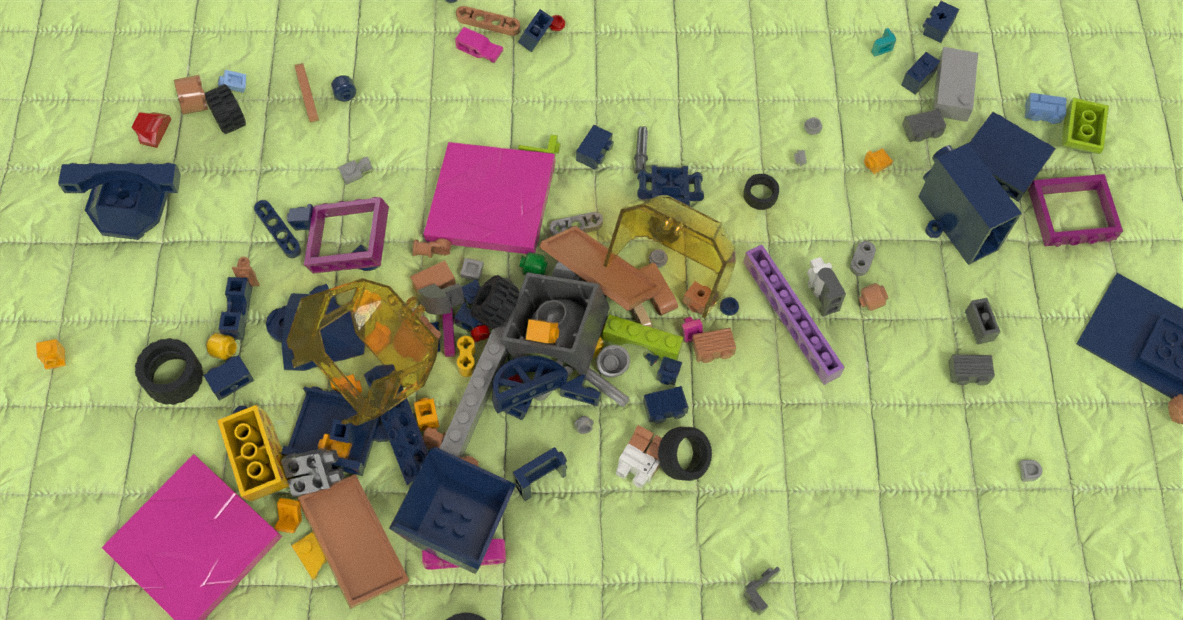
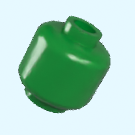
M528 252L525 257H521L519 267L522 268V274L525 276L527 272L544 275L548 262L545 261L543 255Z

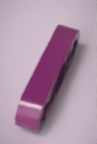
M450 308V313L442 314L445 357H455L452 308Z

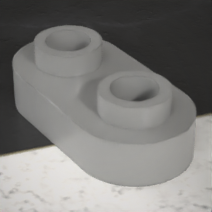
M863 241L858 244L850 264V270L853 274L857 276L867 274L876 252L873 243Z

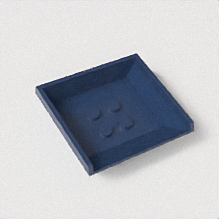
M434 447L428 451L389 529L417 548L476 574L516 484Z

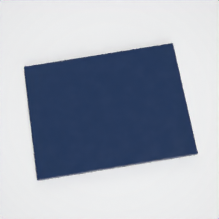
M1117 273L1076 344L1171 399L1179 394L1183 395V384L1137 360L1159 315L1163 313L1183 323V309Z

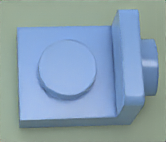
M225 70L223 76H219L218 86L226 84L231 90L244 93L246 74Z

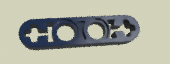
M266 200L258 201L254 206V210L260 221L288 258L298 257L301 253L299 242L272 205ZM264 207V209L267 210V213H268V214L265 215V213L261 210V208ZM272 219L278 220L274 226L268 225V222ZM281 232L287 233V237H286V238H284V239H279V238H277V236H278L279 233H281ZM289 242H290V245H291L293 248H295L294 251L289 250V247H288V245H287Z

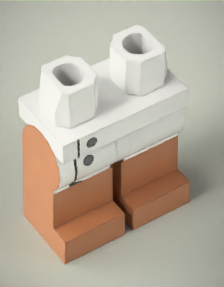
M638 425L619 458L616 475L625 479L629 472L636 475L632 483L641 489L647 482H651L661 466L658 461V447L662 438L656 435L653 439L654 433Z

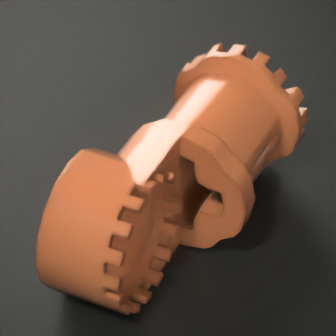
M415 239L413 242L415 247H413L412 254L413 256L425 255L429 258H432L433 254H444L446 256L450 254L452 243L446 239H436L435 242L430 241V243L419 242Z

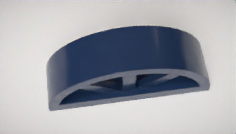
M522 356L508 361L498 370L494 377L492 402L495 411L498 414L560 388L561 385L567 383L568 371L559 363L541 356ZM526 372H536L534 379L530 380ZM518 374L524 383L507 379ZM501 386L511 388L509 390L499 393V389Z

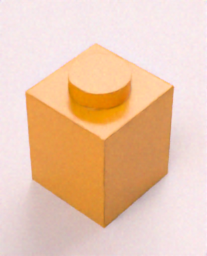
M537 319L528 320L526 340L556 343L559 337L558 323Z

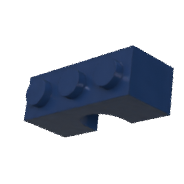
M228 277L225 291L227 312H221L218 330L221 334L230 335L235 340L244 339L252 286L248 278Z

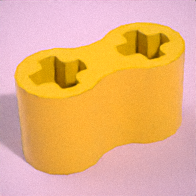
M462 336L457 341L459 352L457 359L458 371L463 377H471L476 368L473 358L476 353L475 343L472 337Z

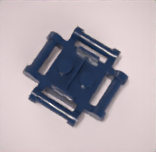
M652 165L651 173H647L645 170H640L637 173L639 181L637 196L640 199L651 200V206L672 205L675 207H690V201H702L704 199L701 185L703 176L700 172L688 175V166H682L681 168ZM646 182H651V190L646 188ZM689 184H694V192H689Z

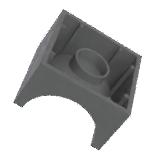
M527 272L516 306L510 315L501 341L513 359L525 356L528 353L544 354L564 361L579 374L587 375L610 307L600 285L597 283ZM537 319L558 323L559 337L556 343L526 340L528 320Z

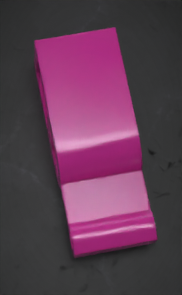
M463 27L455 38L456 49L476 58L484 57L493 63L496 62L503 52L502 46L491 43L484 35L466 27Z

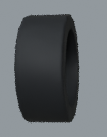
M759 173L752 175L747 180L744 187V199L750 207L757 210L769 209L778 199L779 185L772 176ZM755 185H765L771 189L772 195L770 198L760 199L751 193V188Z

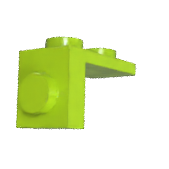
M551 134L547 149L519 145L518 150L551 153L556 156V153L559 154L561 143H558V135Z

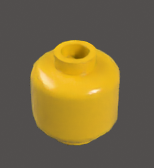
M214 333L207 340L206 348L209 356L228 360L236 353L237 344L230 335Z

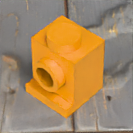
M57 339L36 343L37 358L44 364L46 370L66 366L65 349Z
M423 398L414 403L420 432L425 431L428 427L432 429L440 427L434 399Z

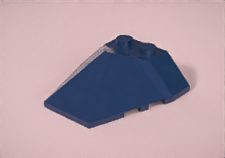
M291 293L285 308L282 336L284 370L307 371L311 370V368L364 355L368 316L311 294Z

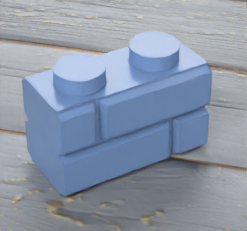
M1030 93L1025 102V118L1032 121H1049L1051 124L1061 123L1066 115V98Z

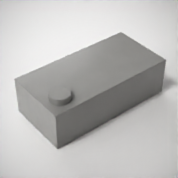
M943 47L938 59L940 63L936 74L933 110L940 109L943 118L967 122L973 111L978 53Z

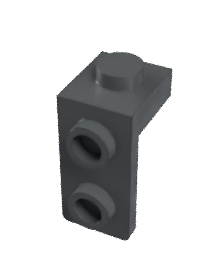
M770 567L762 573V579L758 582L753 580L745 586L746 591L743 596L748 601L746 604L753 613L756 612L759 616L766 611L768 605L758 594L757 590L779 574V567H776L774 570Z

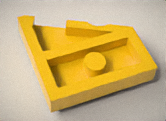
M312 532L293 544L292 547L314 580L317 578L320 568L327 560Z

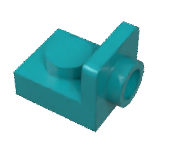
M889 28L884 30L882 38L874 41L871 51L874 57L893 51L896 37Z

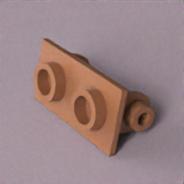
M241 257L238 260L237 267H232L235 276L248 278L252 287L260 286L256 273L250 266V260L247 257Z

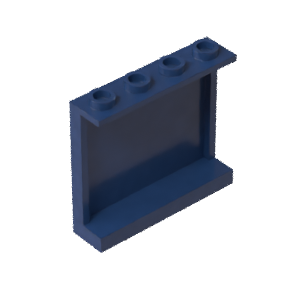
M995 112L991 113L969 142V145L1008 196L1017 202L1020 201L1025 191L1056 149Z
M316 386L311 388L304 387L303 390L306 396L289 445L288 447L283 446L281 454L283 457H286L288 454H298L318 449V443L320 439H323L324 434H331L333 419H345L364 423L360 443H351L352 447L348 459L338 457L336 463H331L333 470L341 468L345 473L363 476L381 418L374 399H362L355 394L343 395L335 390H330V392L323 391Z

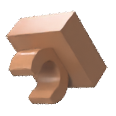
M428 427L423 435L426 448L428 450L434 447L440 448L446 433L441 434L437 431V428L432 429Z

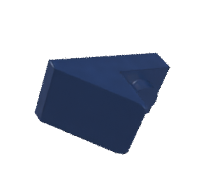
M580 375L561 385L560 388L561 397L594 406L599 405L601 392L592 387L584 388L586 375Z

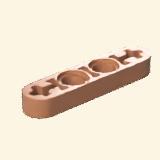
M461 6L456 10L457 21L462 24L510 36H515L520 32V22L515 18L467 6ZM479 16L485 18L483 21L476 20V18ZM495 20L501 22L499 25L492 24Z
M297 64L295 69L310 123L319 121L304 64Z

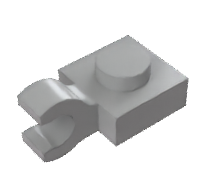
M364 157L358 164L353 160L338 167L346 185L363 178L362 173L371 170L372 166L369 158Z

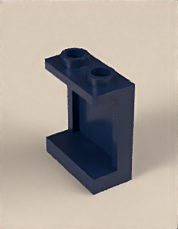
M556 447L513 471L515 487L524 501L532 497L530 484L553 470H557L562 478L566 476L567 459L562 451L558 452Z

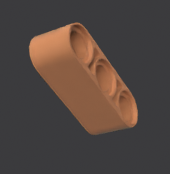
M653 262L639 268V271L662 286L660 293L650 298L658 315L662 316L678 309L676 298L657 265Z

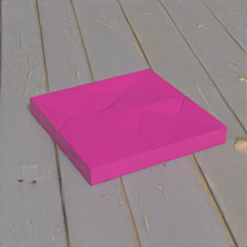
M448 142L423 234L425 241L435 242L436 239H446L452 245L521 254H527L528 252L536 253L556 163L555 154Z
M193 454L102 546V549L174 620H205L283 536L200 458Z

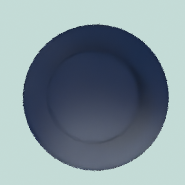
M727 297L721 301L720 310L727 316L735 315L739 310V303L735 298Z

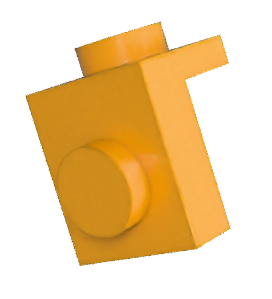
M280 498L277 502L279 520L275 525V530L294 533L302 522L300 501Z

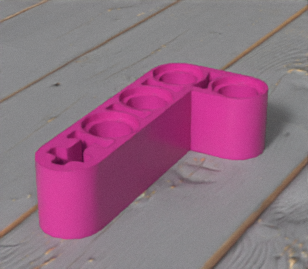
M492 539L481 566L506 562L505 540ZM422 550V563L425 569L459 568V566Z

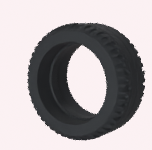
M676 427L669 430L662 437L658 447V461L666 475L675 480L693 481L699 479L707 472L712 461V447L708 437L701 430L694 427ZM686 437L691 443L693 457L690 465L684 470L678 462L677 451L679 444Z

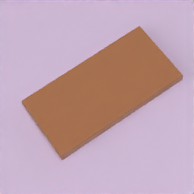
M577 226L541 241L540 248L585 281L599 284L606 296L627 311L659 294L662 289L661 285Z
M356 474L342 479L329 489L298 497L307 521L350 609L408 583L409 579Z

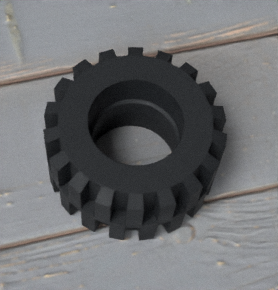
M226 84L205 92L206 102L224 134L246 126V120L231 89Z
M499 275L491 277L477 292L472 303L471 316L489 328L495 329L499 327L514 310L519 297V289Z

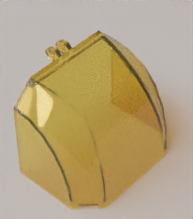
M660 195L650 199H638L628 203L620 210L603 266L607 267L630 240H635V237H647L715 271L718 276L702 314V318L705 319L726 291L736 262L735 246L727 237L723 223L668 195Z

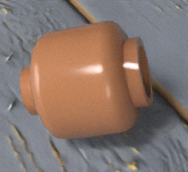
M877 283L862 288L861 296L858 297L862 308L867 307L869 311L885 306L886 300L889 299L884 286H880Z

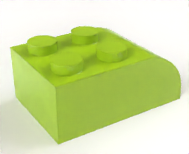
M1073 98L1066 109L1062 146L1101 154L1104 150L1109 106Z

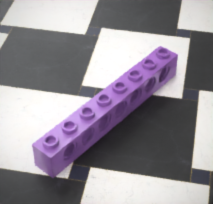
M759 245L747 251L743 261L744 265L822 383L825 385L839 378L845 367L764 246Z

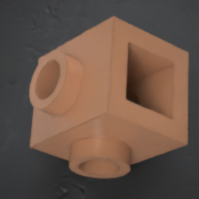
M694 281L684 294L683 303L692 312L702 315L705 310L709 311L713 306L714 293L709 287L702 286Z

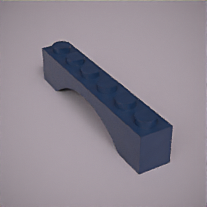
M70 163L61 165L58 184L64 193H85L91 188L104 183L125 180L145 184L158 193H178L181 173L177 165L172 163Z

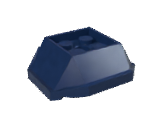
M112 181L91 189L85 212L102 236L139 240L144 236V233L160 223L169 193H158L153 188L135 181Z

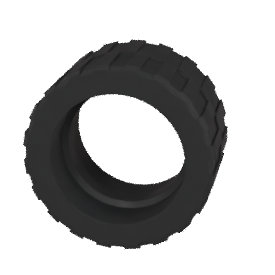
M167 338L152 342L142 350L135 363V376L142 388L154 401L165 405H175L185 402V400L194 396L199 390L203 381V367L188 344L178 339ZM173 359L186 361L185 370L177 380L168 384L153 383L154 374L163 363Z

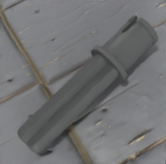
M640 126L637 132L636 154L634 155L635 174L640 170L646 171V161L648 160V130L646 126Z

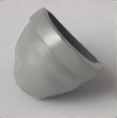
M618 345L605 347L597 356V368L605 377L620 376L630 366V355L625 348Z

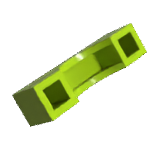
M610 314L603 330L604 341L620 346L624 344L639 345L649 349L661 359L668 357L677 360L683 343V337Z

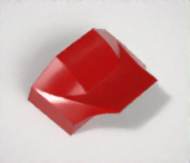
M139 112L131 128L136 132L140 144L157 148L172 119L170 115Z

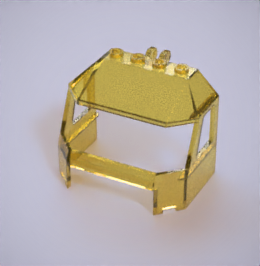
M361 278L301 298L287 338L288 348L293 350L295 358L292 359L293 368L314 361L358 413L342 420L341 424L353 423V425H361L375 419L425 386L436 361L439 340L419 319L424 314L425 307L419 305L412 311L418 301L415 296L410 297L405 303L390 286ZM356 288L350 302L325 315L331 297ZM348 311L351 313L356 335L383 365L394 364L396 369L390 375L373 381L366 399L325 353L320 333L322 328ZM400 384H402V387H406V389L396 394Z

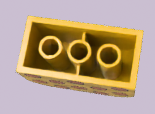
M254 405L217 420L242 498L252 502L289 487L287 480L290 477L286 478L281 462L284 458L281 454V445L274 425L263 409Z

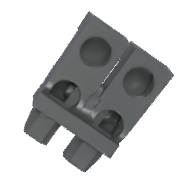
M324 447L304 453L288 454L281 460L286 478L290 477L287 481L292 497L329 489L344 478L343 470L341 468L333 470L331 463L338 461L336 450H327Z

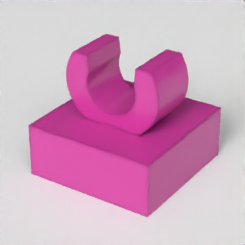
M692 317L684 318L685 323L682 324V337L686 343L692 341L694 334L703 333V324L700 319L693 321Z

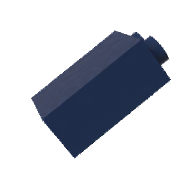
M969 143L953 149L951 145L941 148L932 157L934 161L932 169L923 176L925 184L918 197L934 219L943 223L944 233L966 263L970 265L998 251L1022 213Z

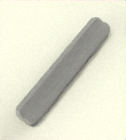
M591 368L588 369L586 380L622 407L629 402L627 395Z

